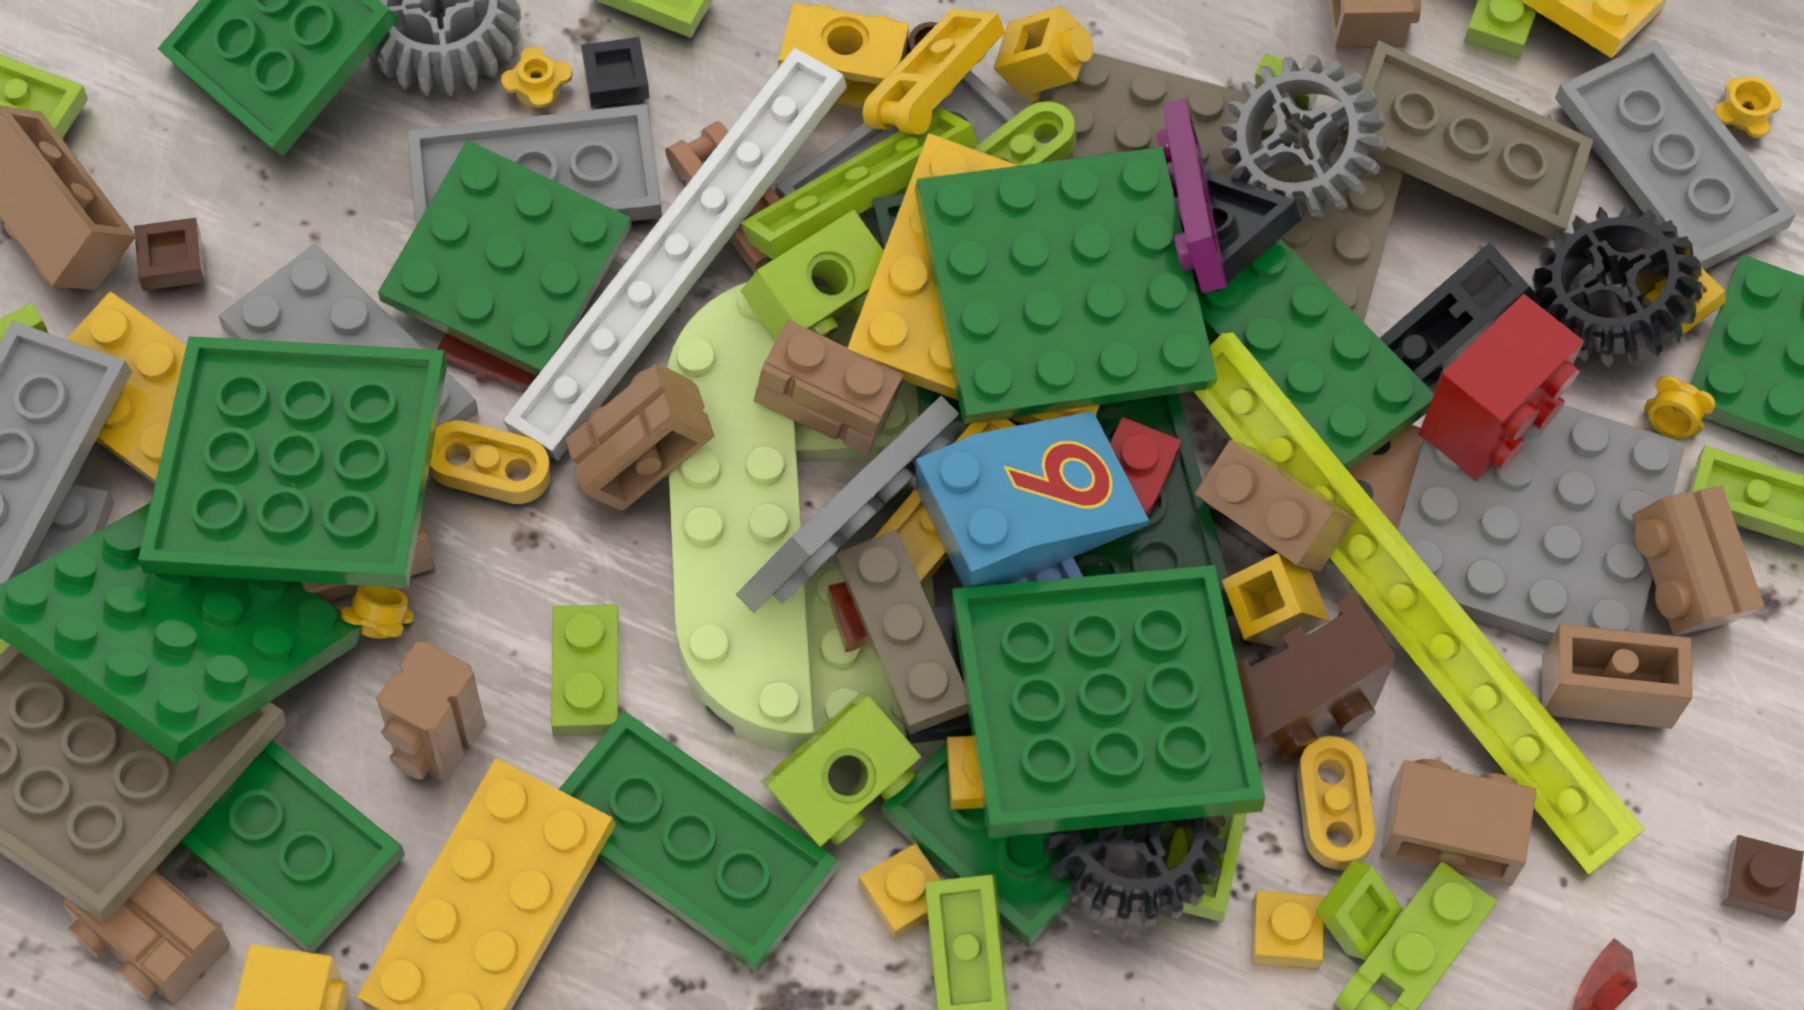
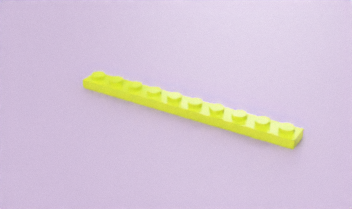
M1222 333L1210 345L1217 381L1212 389L1193 392L1234 441L1256 448L1356 517L1330 559L1509 777L1515 779L1518 785L1536 789L1535 810L1588 874L1598 870L1642 834L1645 828L1234 333Z

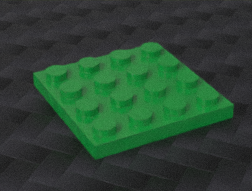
M1163 147L917 179L914 190L963 424L1213 388L1217 381V376L1192 270L1183 272L1175 245L1174 235L1183 232Z
M188 336L138 557L143 572L151 574L409 588L447 369L444 350Z
M150 502L0 584V638L172 761L177 762L357 646L362 625H352L345 622L340 617L341 611L317 594L305 591L303 585L299 582L144 573L138 557Z
M1215 565L952 589L951 605L989 838L1262 812L1266 798Z

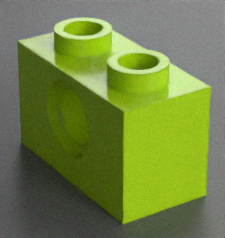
M853 209L756 270L740 292L775 341L788 320L827 338L839 327L835 321L836 318L850 309L856 317L860 316L884 250ZM812 277L824 279L831 286L833 295H826L820 292L814 286Z
M859 693L760 782L812 842L821 847L830 839L834 845H838L862 825L865 818L860 811L879 794L884 800L892 798L914 778L915 773L910 767L922 756L869 695ZM853 756L860 765V779L853 789L847 792H835L828 781L829 768L839 757Z

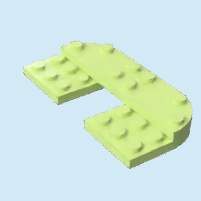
M746 283L738 285L712 299L691 318L680 333L672 349L667 367L689 378L698 386L705 406L703 411L708 415L715 437L669 473L675 625L678 655L683 673L689 687L705 710L710 708L717 716L730 724L734 729V734L765 748L792 753L859 693L869 695L904 735L900 711L837 563H825L822 567L818 568L783 604L772 596L755 613L735 594L801 528L797 462L874 459L919 417L915 385L902 380L894 407L869 455L845 445L844 441L840 438L834 440L754 402L761 369L776 341L740 292ZM815 286L820 292L826 295H833L831 286ZM851 309L835 319L839 325L838 329L827 338L848 348L859 317H856ZM931 577L922 588L930 607H935L933 579ZM945 740L914 743L911 745L914 748L939 747L945 744Z

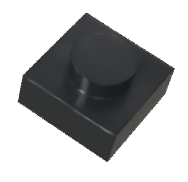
M640 37L581 45L591 107L650 99Z

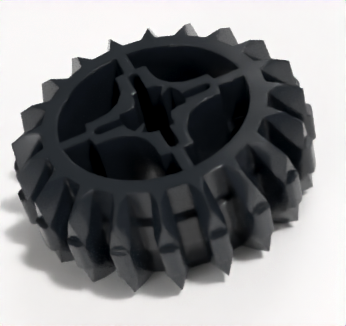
M1625 204L1619 212V217L1608 218V213L1599 207L1596 213V221L1587 223L1579 216H1575L1572 222L1574 233L1571 234L1556 229L1553 236L1554 248H1541L1539 256L1541 268L1534 269L1533 285L1534 289H1536V295L1542 301L1540 307L1584 341L1578 353V357L1584 363L1595 352H1601L1602 362L1608 368L1615 360L1616 354H1626L1627 360L1635 366L1639 360V350L1647 348L1649 352L1659 357L1663 351L1661 338L1679 343L1683 335L1681 324H1693L1697 315L1695 303H1699L1703 296L1702 283L1699 282L1702 270L1700 260L1697 259V256H1693V244L1688 239V236L1678 237L1677 227L1673 224L1672 220L1657 226L1656 215L1653 214L1651 209L1639 219H1633L1632 210ZM1591 264L1592 271L1590 274L1578 281V288L1568 292L1571 283L1578 273ZM1606 276H1607V277L1609 278V280L1611 281L1608 286H1607ZM1668 278L1665 288L1659 297L1644 309L1642 303L1644 297L1656 290L1655 283ZM1621 284L1622 287H1613V285ZM1626 285L1628 290V296L1623 290Z
M1223 815L1111 826L1097 831L1096 839L1087 844H1084L1080 830L1050 832L1048 834L1051 836L1044 840L1042 850L1045 858L1057 860L1051 870V877L1054 882L1073 880L1067 893L1070 904L1079 902L1086 896H1089L1093 899L1089 911L1093 920L1103 915L1105 907L1117 910L1115 921L1119 928L1127 925L1131 912H1139L1142 923L1148 929L1156 923L1158 908L1174 921L1182 914L1184 908L1183 901L1196 906L1203 900L1205 890L1202 884L1211 885L1216 882L1220 869L1215 861L1222 860L1226 852L1227 844L1224 840L1217 837L1223 833L1226 822ZM1182 828L1187 841L1188 855L1177 867L1168 872L1163 863L1166 853L1162 845L1170 841L1172 832ZM1123 829L1134 830V835L1130 841L1122 836ZM1138 832L1146 837L1145 843L1134 842V837ZM1114 868L1124 869L1132 873L1136 879L1123 877L1109 870Z

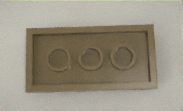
M1378 40L1364 68L1362 78L1365 82L1361 91L1373 90L1379 99V102L1371 111L1381 112L1386 118V125L1371 134L1383 137L1387 142V147L1385 151L1369 153L1368 156L1553 240L1556 229L1565 231L1594 139ZM1349 125L1343 128L1345 134L1339 137L1338 142L1345 145L1348 139Z

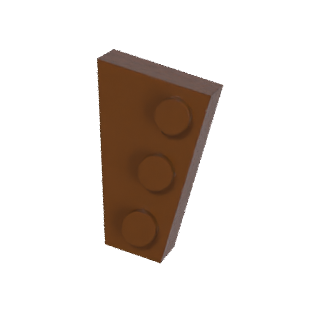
M1354 592L1336 602L1340 609L1337 618L1306 636L1299 625L1282 636L1288 646L1285 650L1250 666L1246 659L1237 664L1260 773L1263 771V765L1282 755L1286 761L1297 759L1302 756L1305 748L1319 740L1320 736L1338 727L1343 733L1352 731L1374 716L1376 712L1374 708L1397 656Z

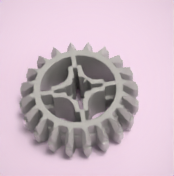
M379 0L400 19L368 56L372 58L373 63L379 64L380 71L386 79L397 76L398 83L401 84L404 91L416 83L420 84V89L427 97L435 86H444L445 91L451 97L458 84L465 83L475 91L479 75L495 80L496 73L498 72L497 64H510V59L513 55L512 47L518 45V40L521 36L519 21L521 20L520 4L516 0ZM440 12H443L444 14V28L442 30L438 28V14Z
M1309 54L1300 71L1297 62L1292 57H1284L1282 63L1283 74L1278 76L1269 66H1261L1260 73L1265 83L1256 88L1249 81L1242 82L1241 89L1249 99L1245 105L1237 101L1228 103V110L1239 121L1238 123H1228L1221 126V134L1235 142L1221 151L1222 158L1226 162L1236 164L1230 171L1229 177L1296 200L1300 216H1302L1306 204L1312 217L1322 219L1325 213L1324 201L1330 200L1339 211L1346 210L1347 200L1342 195V192L1350 187L1358 195L1365 194L1367 188L1358 179V176L1362 171L1370 175H1376L1380 170L1379 164L1368 157V154L1385 151L1387 147V142L1383 137L1371 134L1386 125V118L1381 112L1371 111L1379 102L1377 95L1373 90L1361 91L1365 82L1361 75L1357 72H1352L1344 76L1345 67L1340 61L1335 59L1329 62L1323 69L1318 56ZM1306 94H1321L1332 97L1340 102L1329 109L1323 105L1312 111H1303L1295 104L1293 98ZM1275 111L1277 127L1271 136L1262 141L1263 148L1260 149V138L1263 128ZM1293 118L1309 130L1307 133L1310 141L1308 146L1314 158L1298 146L1300 143L1297 134L1299 130ZM1349 125L1348 139L1344 151L1338 161L1332 166L1329 158L1330 148L1333 142L1345 134L1343 128ZM1301 164L1305 165L1312 172L1314 179L1305 182L1288 183L1269 177L1267 173L1279 166L1285 170L1290 166Z

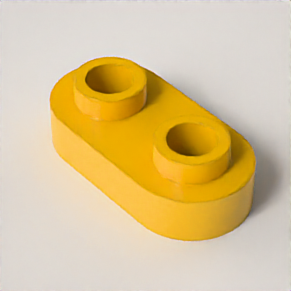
M462 420L445 422L436 427L429 472L440 484L512 504L531 502L540 497L548 488L551 479L549 458L544 447L536 440ZM456 455L469 457V460L462 465H452L449 463L450 459ZM519 470L530 474L521 481L509 479L513 472Z
M1338 736L1321 737L1305 748L1296 773L1305 844L1310 855L1321 865L1334 870H1346L1352 861L1362 862L1366 858L1375 839V823L1367 766L1362 752L1349 740ZM1323 769L1332 770L1338 774L1340 782L1336 784L1326 783L1320 778L1318 772ZM1339 831L1347 837L1349 844L1346 846H1336L1328 840L1327 833Z

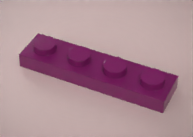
M1186 98L1162 104L1166 129L1156 131L1159 147H1163L1183 232L1174 235L1183 272L1195 269L1202 293L1227 287L1201 147Z

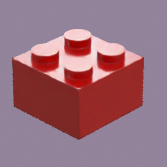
M1523 294L1442 372L1418 435L1435 449L1437 448L1476 482L1493 465L1500 470L1504 469L1524 446L1525 440L1522 436L1533 425L1539 430H1543L1562 409L1565 401L1560 396L1569 388L1579 374L1580 370L1573 364L1584 341Z

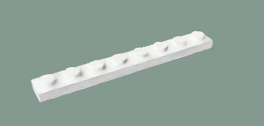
M796 48L791 51L503 419L509 432L536 440L544 447L548 456L556 461L560 459L568 448L566 438L582 424L586 423L589 414L601 406L740 226V222L744 221L846 89L844 74Z

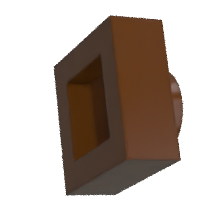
M196 217L134 226L138 279L143 291L205 282L201 233Z
M1737 835L1730 844L1721 904L1788 921L1796 910L1804 852Z

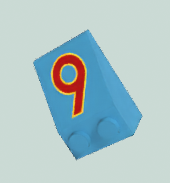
M1093 411L978 433L916 458V490L964 588L1013 583L1149 525V519Z

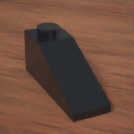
M1489 242L1382 335L1380 339L1427 387H1430L1439 381L1444 368L1447 369L1523 294L1539 306L1542 304V301L1527 282Z

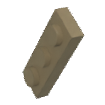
M895 530L836 552L837 565L909 735L968 713L964 682L898 531Z

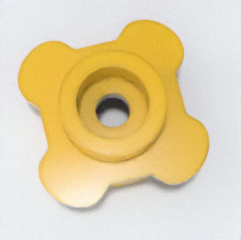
M527 47L521 51V60L513 70H507L502 74V87L508 93H515L517 99L527 107L535 109L549 107L561 96L562 84H567L571 81L572 68L567 62H556L546 57L544 51L539 47ZM533 75H542L540 78H531Z
M1748 76L1728 80L1724 87L1727 95L1723 102L1715 106L1714 113L1724 125L1731 124L1739 130L1746 131L1750 137L1762 138L1766 136L1771 128L1768 122L1771 114L1777 112L1781 107L1779 95L1775 93V90L1768 82L1757 77Z
M1674 376L1660 377L1655 384L1658 393L1655 398L1648 399L1644 406L1651 425L1662 435L1673 439H1685L1690 436L1699 435L1704 428L1702 418L1705 414L1712 413L1715 408L1714 398L1709 393L1699 391L1689 383L1680 382Z
M358 586L356 594L352 597V605L350 607H343L340 617L345 622L352 625H362L361 634L375 639L401 636L404 629L402 625L412 623L414 617L413 612L407 608L408 598L403 592L393 587Z

